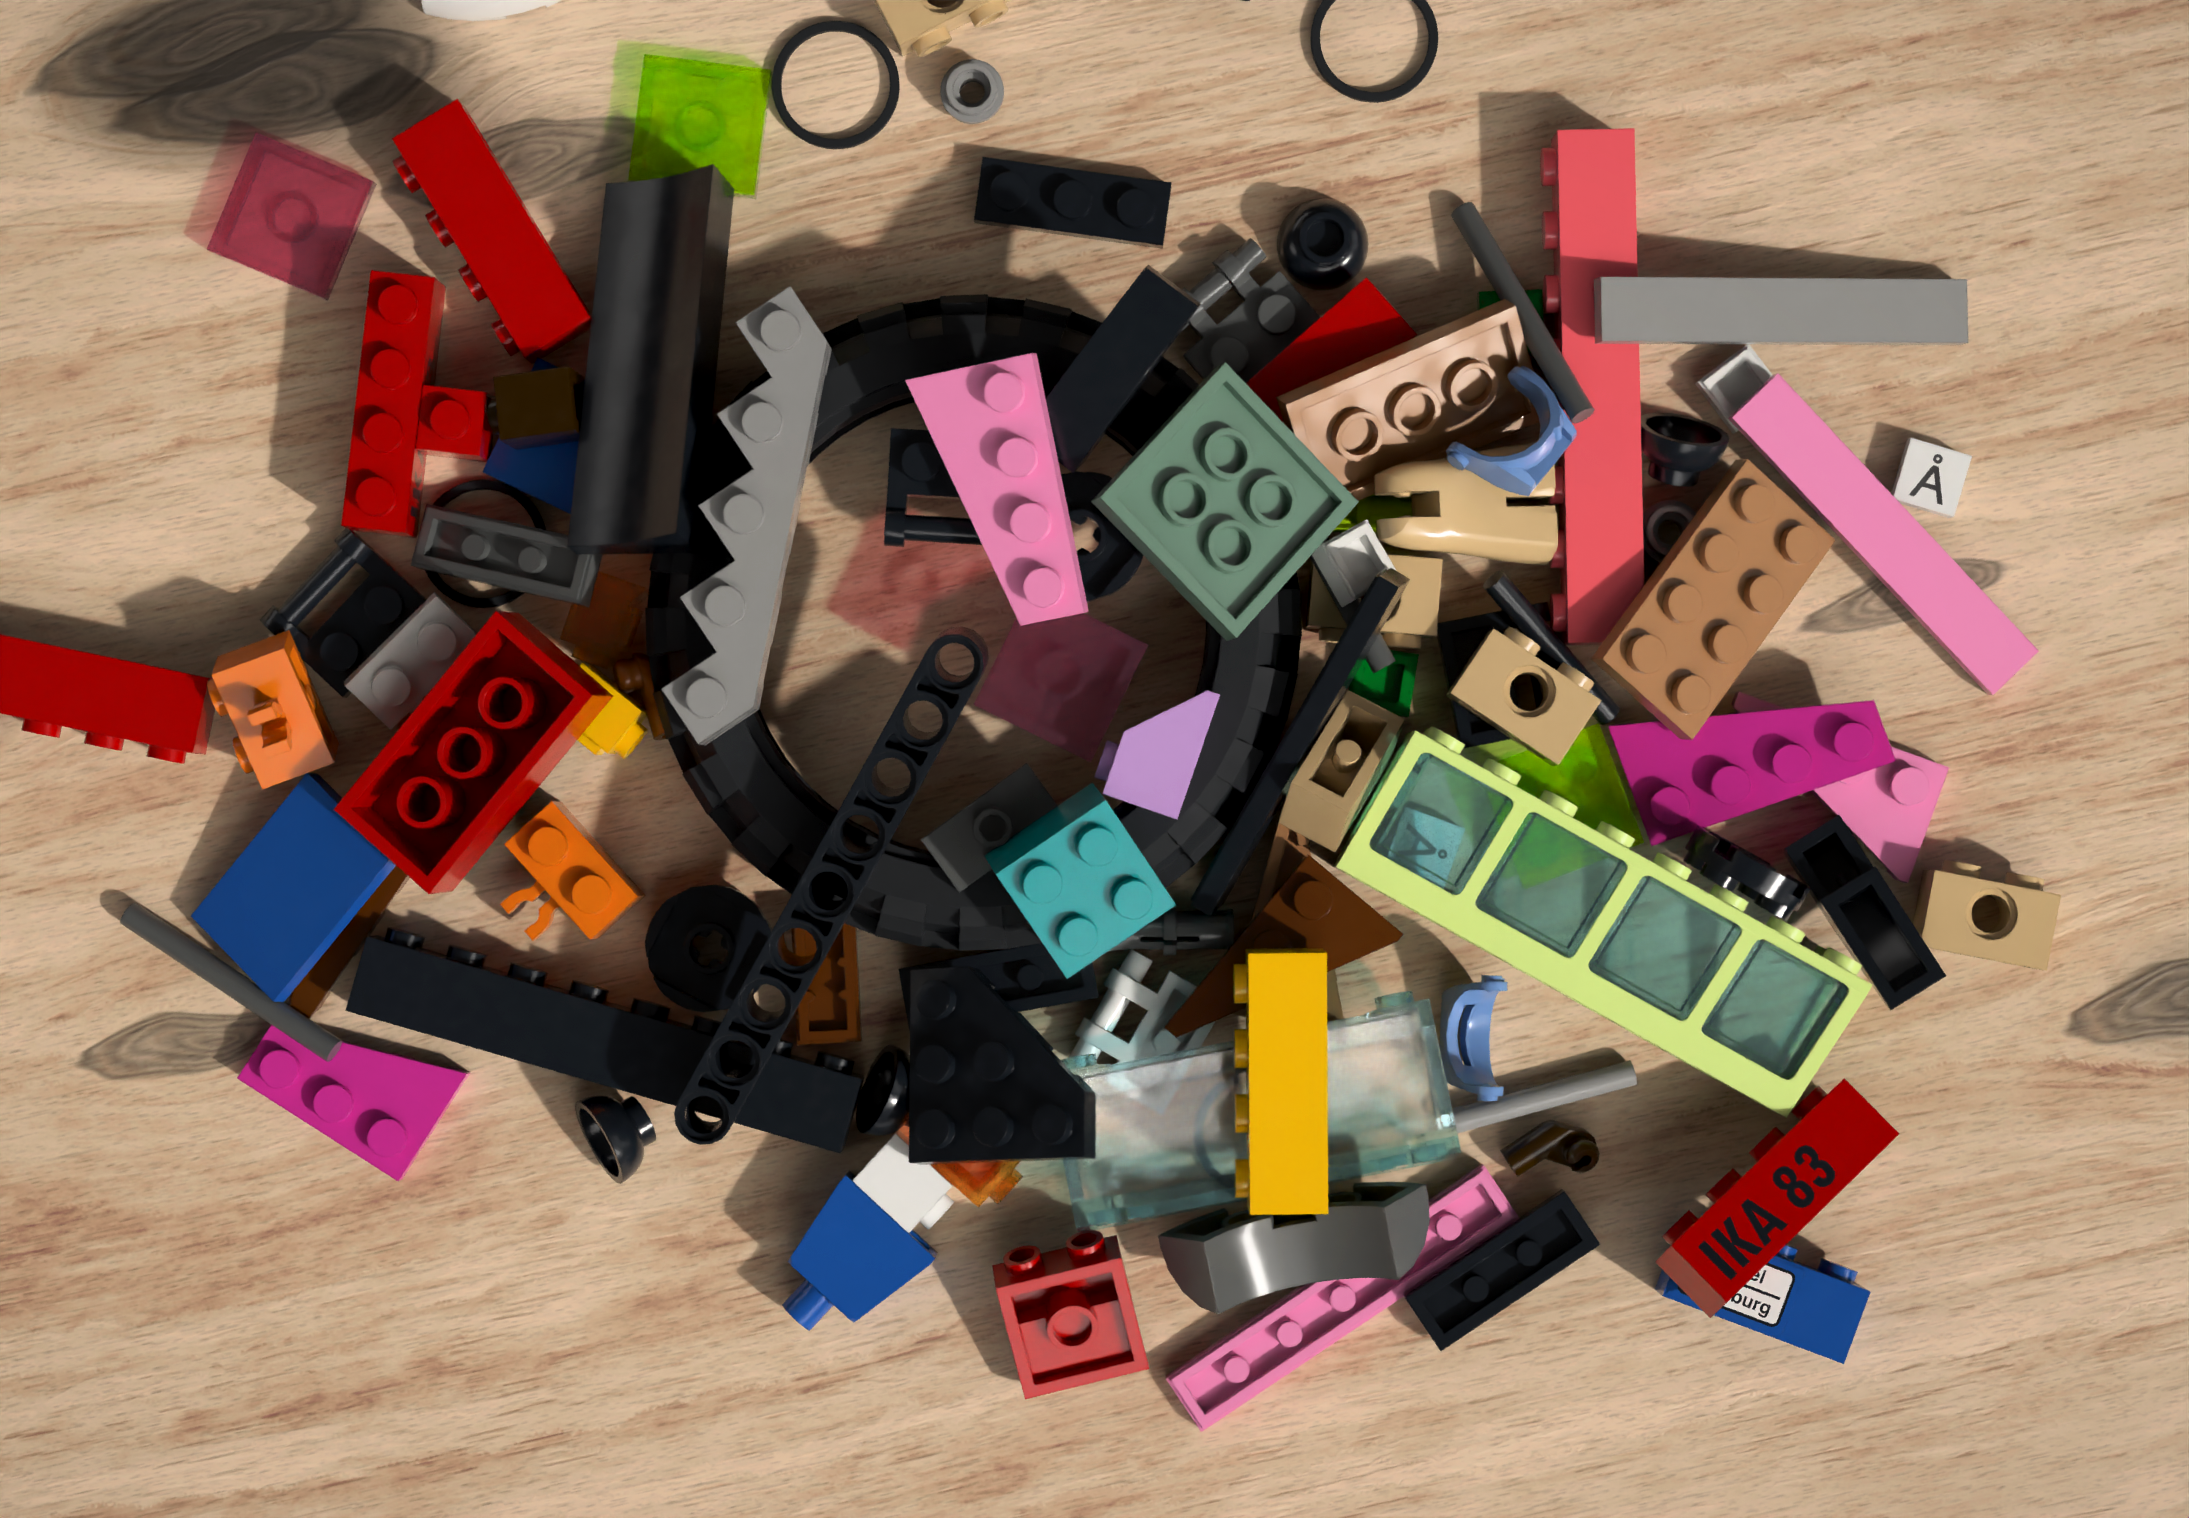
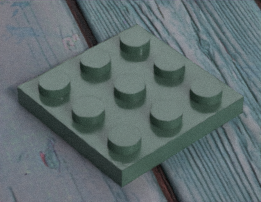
M1226 362L1213 369L1091 501L1226 641L1235 639L1241 634L1359 503Z

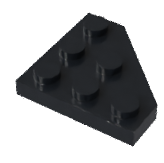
M972 967L910 970L909 1163L928 1165L1096 1159V1093L1079 1075L1073 1074L1052 1052L1054 1048L1021 1013L1015 1012L994 990L996 986L983 972Z

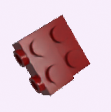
M1082 1231L1069 1237L1066 1240L1065 1248L1041 1253L1040 1249L1036 1246H1021L1007 1252L1003 1257L1004 1263L992 1265L995 1288L1025 1399L1149 1369L1117 1235L1103 1238V1234L1099 1231Z

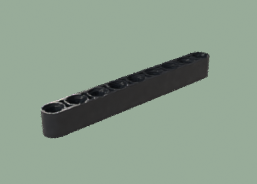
M963 626L951 627L941 632L927 649L677 1102L674 1112L675 1124L680 1134L688 1141L705 1145L721 1140L730 1130L986 669L989 660L988 647L983 637L976 631ZM951 643L964 645L971 651L974 657L973 670L966 675L960 676L947 672L940 662L939 654L941 648ZM916 701L933 703L942 714L941 728L934 732H923L916 729L909 720V706ZM885 758L901 760L910 771V784L898 789L887 787L880 781L877 775L878 762ZM854 815H864L871 818L879 829L878 841L869 845L854 842L846 831L847 819ZM822 872H833L840 875L847 885V897L837 901H831L822 897L815 887L816 875ZM792 928L807 930L816 941V953L802 957L793 954L788 950L784 942L785 931ZM763 984L775 986L782 992L785 998V1008L777 1012L763 1010L754 999V988ZM732 1040L744 1042L751 1048L754 1054V1064L748 1067L732 1065L723 1054V1044ZM698 1096L714 1098L723 1109V1119L717 1122L702 1120L696 1115L692 1100Z

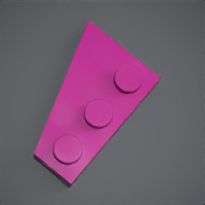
M271 1025L237 1079L396 1181H400L411 1167L471 1072L351 1044L342 1040V1045L331 1061L326 1062Z

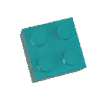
M1093 782L1015 834L1005 844L996 847L984 855L1000 882L1067 979L1176 906L1121 821Z

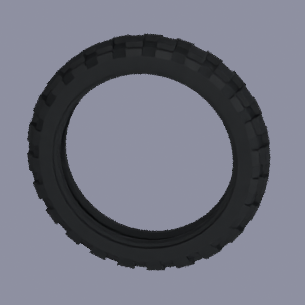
M988 294L940 296L937 299L906 304L900 302L857 315L856 319L822 333L832 351L827 375H825L809 464L837 439L865 421L894 408L914 403V398L905 381L908 379L1037 353L1045 398H1047L1102 322L1073 312L1070 308L1027 298L1025 300L988 297ZM1162 357L1105 435L1134 456L1199 384L1182 368L1179 369ZM766 371L754 382L751 380L728 406L772 378L769 372ZM720 418L710 432L704 501L753 470ZM702 513L699 553L653 554L649 569L651 576L647 608H645L646 652L651 669L654 688L653 696L666 739L669 740L683 772L682 775L706 814L717 824L732 843L731 845L765 877H768L787 892L793 894L838 810L827 803L811 788L787 760L772 736L760 708L704 746L696 742L662 691L663 687L716 653L680 598L735 561L704 513ZM1297 571L1237 638L1226 641L1206 620L1203 664L1195 696L1208 690L1220 694L1178 819L1176 820L1123 801L1113 809L1165 889L1197 864L1227 832L1240 814L1276 750L1288 719L1298 676L1302 624L1301 593ZM849 818L847 819L846 831L854 842L869 845L878 841V834ZM894 840L889 842L845 922L847 925L878 937L916 946L959 951L1008 949L1042 943L993 869L959 893L928 850L907 846ZM822 872L816 875L815 887L822 897L831 901L847 897V885L840 875L833 872Z

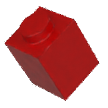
M423 385L415 449L429 456L487 462L491 455L493 432L487 414V400L492 395L482 391Z

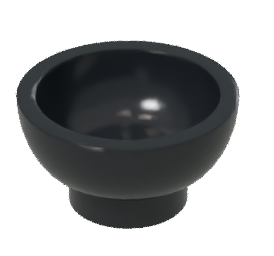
M1319 198L1298 205L1286 216L1278 232L1277 253L1282 267L1294 281L1310 289L1331 290L1347 284L1360 272L1367 258L1369 244L1363 221L1352 208L1337 200Z
M1649 413L1641 416V451L1650 460L1648 474L1660 482L1675 486L1696 485L1700 472L1714 466L1721 459L1729 442L1728 434L1706 421L1672 413Z
M888 1045L882 1049L868 1071L860 1092L856 1112V1124L861 1133L881 1136L894 1133L903 1126L909 1127L910 1055L897 1046Z
M600 1095L577 1101L575 1104L577 1119L595 1157L615 1182L623 1183L640 1167L644 1157V1147L656 1141V1133L649 1116L640 1102L633 1096L621 1102L612 1097Z

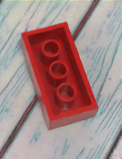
M495 611L333 810L428 894L452 892L607 705L613 695L521 614L517 612Z

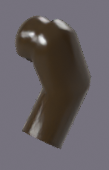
M1547 1120L1540 1123L1500 1150L1517 1177L1544 1159L1569 1166L1572 1171L1584 1173L1596 1166L1600 1155L1595 1138L1584 1128L1555 1120Z

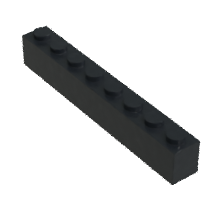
M392 927L387 928L385 937L379 935L367 936L345 1010L674 1106L677 1105L679 1098L721 1024L720 1021L696 1015L692 1026L670 1020L668 1015L671 1008L639 998H633L631 1008L606 1001L609 990L585 982L572 980L569 990L545 984L547 972L511 962L508 973L484 966L486 955L471 949L449 945L446 955L422 948L425 937ZM780 1039L734 1123L841 1153L845 1148L865 1076L852 1072L855 1061L818 1051L815 1061L792 1055L793 1043ZM732 1040L723 1044V1054L732 1065L748 1067L754 1064V1054L751 1048L744 1042ZM698 1096L692 1100L695 1112L723 1119V1109L714 1098Z

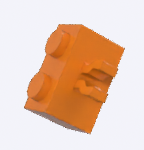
M289 630L217 656L211 674L213 679L207 681L210 698L221 717L229 714L238 734L237 737L233 738V747L240 766L246 774L255 772L262 790L335 762L339 745L338 740Z
M551 801L504 844L536 879V882L532 887L518 890L508 896L500 904L503 909L510 914L524 901L534 902L545 892L551 896L539 908L538 920L524 931L532 941L538 939L550 927L554 914L560 907L590 940L598 939L646 896L560 801Z

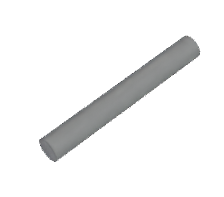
M1629 1060L1504 1094L1503 1096H1498L1497 1101H1478L1446 1110L1451 1132L1454 1135L1637 1085V1078L1633 1064Z

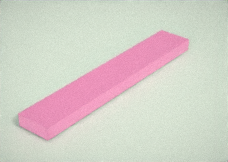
M1778 373L1771 376L1728 418L1987 695H1994L2039 652Z
M1481 1164L1429 1199L1430 1221L1425 1245L1414 1266L1399 1280L1352 1278L1301 1285L1166 1375V1380L1200 1431H1204L1520 1219L1486 1167Z

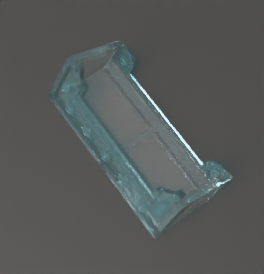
M1412 991L1384 995L1374 999L1377 1010L1367 1012L1361 1016L1327 1022L1328 1184L1454 1160L1461 1153L1430 999L1414 1001ZM1234 1041L1113 1065L1097 1064L1096 1054L1074 1056L1061 1060L1073 1074L1079 1075L1096 1093V1159L1063 1160L1075 1225L1078 1232L1100 1230L1247 1201V1198H1235V1159H1247V1133H1235L1234 1094H1246V1068H1234Z

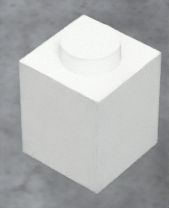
M900 1130L887 1141L852 1180L908 1233L919 1222L929 1230L954 1203L946 1193L955 1181L937 1164L919 1165L909 1163V1138Z

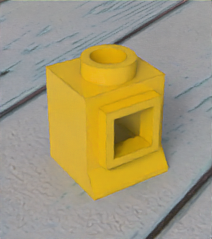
M581 663L580 667L610 692L613 697L579 737L578 741L595 755H603L606 752L607 754H618L623 759H626L648 732V729L641 724L647 717V711L643 705L628 693L621 692L616 683L592 664L587 666L585 663Z

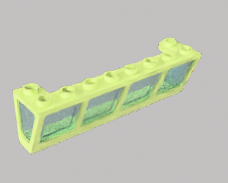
M1432 726L1426 728L1423 734L1416 730L1406 733L1333 867L1776 1114L1787 1118L1873 985L1857 976L1862 965L1830 947L1825 949L1817 945L1813 952L1802 946L1800 943L1805 933L1779 918L1771 915L1765 925L1743 913L1749 902L1717 884H1714L1711 891L1707 893L1687 882L1692 871L1657 852L1652 862L1633 852L1630 848L1635 839L1614 826L1600 821L1596 830L1573 818L1578 807L1562 797L1544 789L1538 799L1518 788L1517 784L1522 776L1490 758H1487L1483 767L1464 758L1460 753L1465 744Z

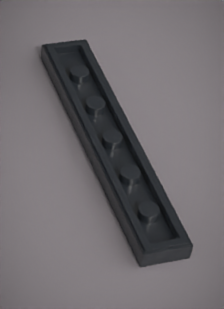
M1392 568L1385 569L1375 576L1190 900L1193 901L1191 903L1193 907L1211 916L1226 901L1287 795L1292 780L1329 722L1409 583L1410 579Z

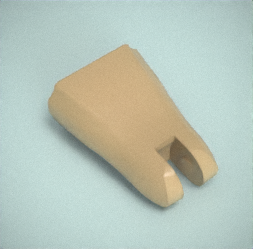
M1536 442L1497 447L1479 451L1478 453L1486 456H1508L1522 452ZM1447 458L1414 461L1392 466L1375 474V495L1394 496L1397 498L1411 496L1412 517L1411 515H1404L1397 518L1376 520L1377 538L1389 545L1410 550L1461 554L1504 562L1547 565L1552 561L1553 555L1558 548L1557 512L1555 505L1533 506V501L1554 496L1556 488L1555 464L1529 496L1503 490L1465 468L1464 470H1458L1448 462Z

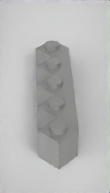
M791 286L735 322L772 378L717 414L753 470L698 506L735 561L680 597L716 653L662 688V691L696 742L704 746L760 708L770 648L773 643L782 599L785 573L789 555L791 554L807 465H809L825 375H827L832 351L827 340Z

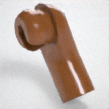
M632 653V658L630 659L623 658L617 660L613 665V674L618 689L623 693H630L636 689L640 690L653 739H666L653 696L654 688L649 657L643 653Z

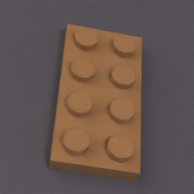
M1506 299L1276 397L1284 424L1358 501L1375 494V474L1392 466L1414 461L1447 458L1446 449L1452 442H1459L1472 450H1476L1539 422L1534 405L1508 379V373L1514 367L1525 366L1532 371L1533 369L1516 306Z
M1749 459L1735 460L1592 656L1591 660L1678 738L1693 740L1836 540Z

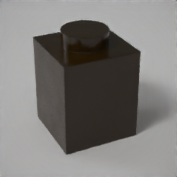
M566 366L493 377L495 396L488 397L487 414L491 430L495 435L499 434L500 441L516 450L579 441L585 380L578 372Z

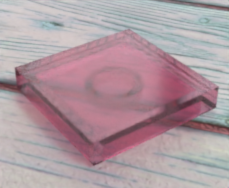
M255 133L207 250L328 301L377 184L370 179Z
M1084 613L1020 626L1016 618L974 702V706L1091 763L1148 645Z

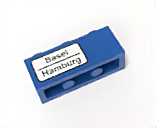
M1786 1244L1714 1314V1316L1844 1364L1871 1291L1855 1284L1858 1272L1843 1265L1821 1258L1818 1269L1794 1261L1798 1249ZM1662 1270L1654 1290L1666 1298L1701 1310Z

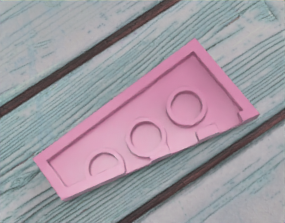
M1037 353L905 380L1020 626L1089 612Z

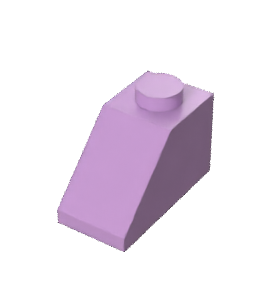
M1207 690L1125 730L1120 744L1107 740L1094 776L1106 781L1102 794L1177 820L1220 694Z

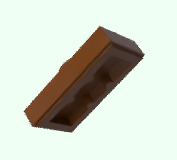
M847 924L843 925L796 1010L797 1045L862 1041L857 928ZM792 928L793 954L802 957L816 953V941L807 930Z

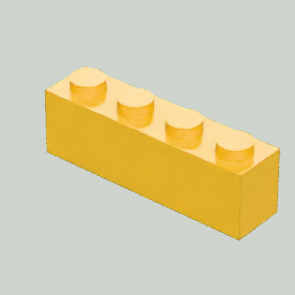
M1323 948L1245 949V964H1234L1233 966L1234 1003H1246V1029H1234V1068H1246V1094H1234L1235 1133H1247V1159H1235V1198H1247V1208L1250 1215L1328 1214L1327 952Z

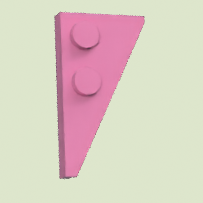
M1741 692L1735 693L1731 703L1738 713L1786 709ZM1892 747L1896 758L1895 762L1810 792L1836 816H1841L1854 838L1860 840L1888 869L1887 872L1895 880L1908 883L1949 767Z

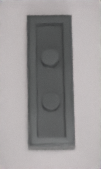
M426 504L411 566L426 571L589 607L603 554L577 555L567 547L569 535Z

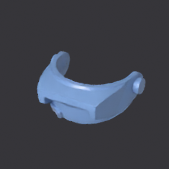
M1521 366L1514 367L1508 373V379L1518 391L1530 400L1536 409L1540 422L1538 442L1522 452L1508 456L1482 455L1459 442H1452L1446 449V453L1448 455V462L1458 470H1464L1465 468L1503 490L1529 496L1574 441L1577 431L1545 381L1531 369Z
M1482 975L1481 982L1455 985L1442 993L1439 1074L1448 1084L1477 1094L1478 1101H1497L1498 1096H1503L1504 1087L1497 1085L1494 1080L1490 1061V1022L1494 1002L1500 991H1508V982H1505L1502 976ZM1465 1005H1466V1008H1465L1464 1013H1463V1016H1462L1461 1026H1460V1049H1461V1053H1462V1057H1463V1061H1464V1065H1463L1462 1060H1461V1057H1460V1054H1459L1457 1034H1458L1459 1020H1460L1462 1011H1463V1009H1464V1007H1465Z

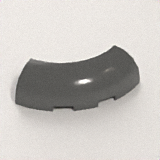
M1409 1182L1354 1183V1192H1338L1328 1195V1214L1250 1215L1248 1210L1228 1215V1211L1223 1208L1197 1217L1158 1235L1159 1244L1168 1271L1182 1292L1199 1307L1216 1314L1272 1292L1310 1283L1352 1278L1399 1280L1414 1266L1425 1245L1430 1221L1426 1184Z

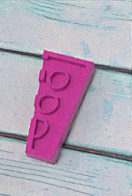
M1875 700L1709 716L1693 740L1678 738L1661 721L1608 726L1651 846L1694 832L1697 825L1706 828L1896 761Z

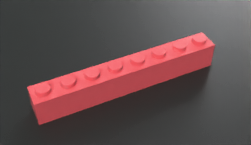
M1634 128L1557 130L1551 139V147L1541 148L1540 155L1541 185L1552 186V211H1543L1542 246L1543 250H1553L1554 275H1544L1543 279L1544 313H1555V338L1553 340L1594 408V412L1590 417L1579 423H1572L1577 431V436L1558 459V466H1555V494L1552 497H1548L1549 504H1559L1558 548L1549 565L1550 568H1560L1561 593L1550 595V627L1554 632H1561L1562 641L1566 646L1601 645L1644 586L1639 344H1595L1594 279L1599 277H1638ZM1556 396V399H1557V401H1558L1560 407H1561V408L1563 409V411L1565 412L1564 408L1562 407L1560 401L1558 400V398H1557V396Z

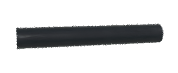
M1498 571L1491 575L1483 585L1485 591L1521 633L1541 647L1538 651L1539 654L1552 668L1557 670L1561 663L1564 662L1583 673L1595 683L1589 692L1602 701L1592 716L1600 725L1607 724L1613 720L1620 710L1617 704L1503 571Z

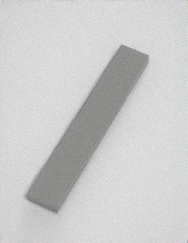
M1599 277L1594 279L1595 344L1963 345L1968 343L1967 279Z

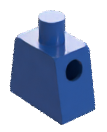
M850 1170L838 1183L788 1260L791 1266L805 1280L782 1306L800 1325L809 1331L833 1306L854 1323L927 1268L935 1260L938 1253L913 1229L908 1233L852 1181L855 1175Z

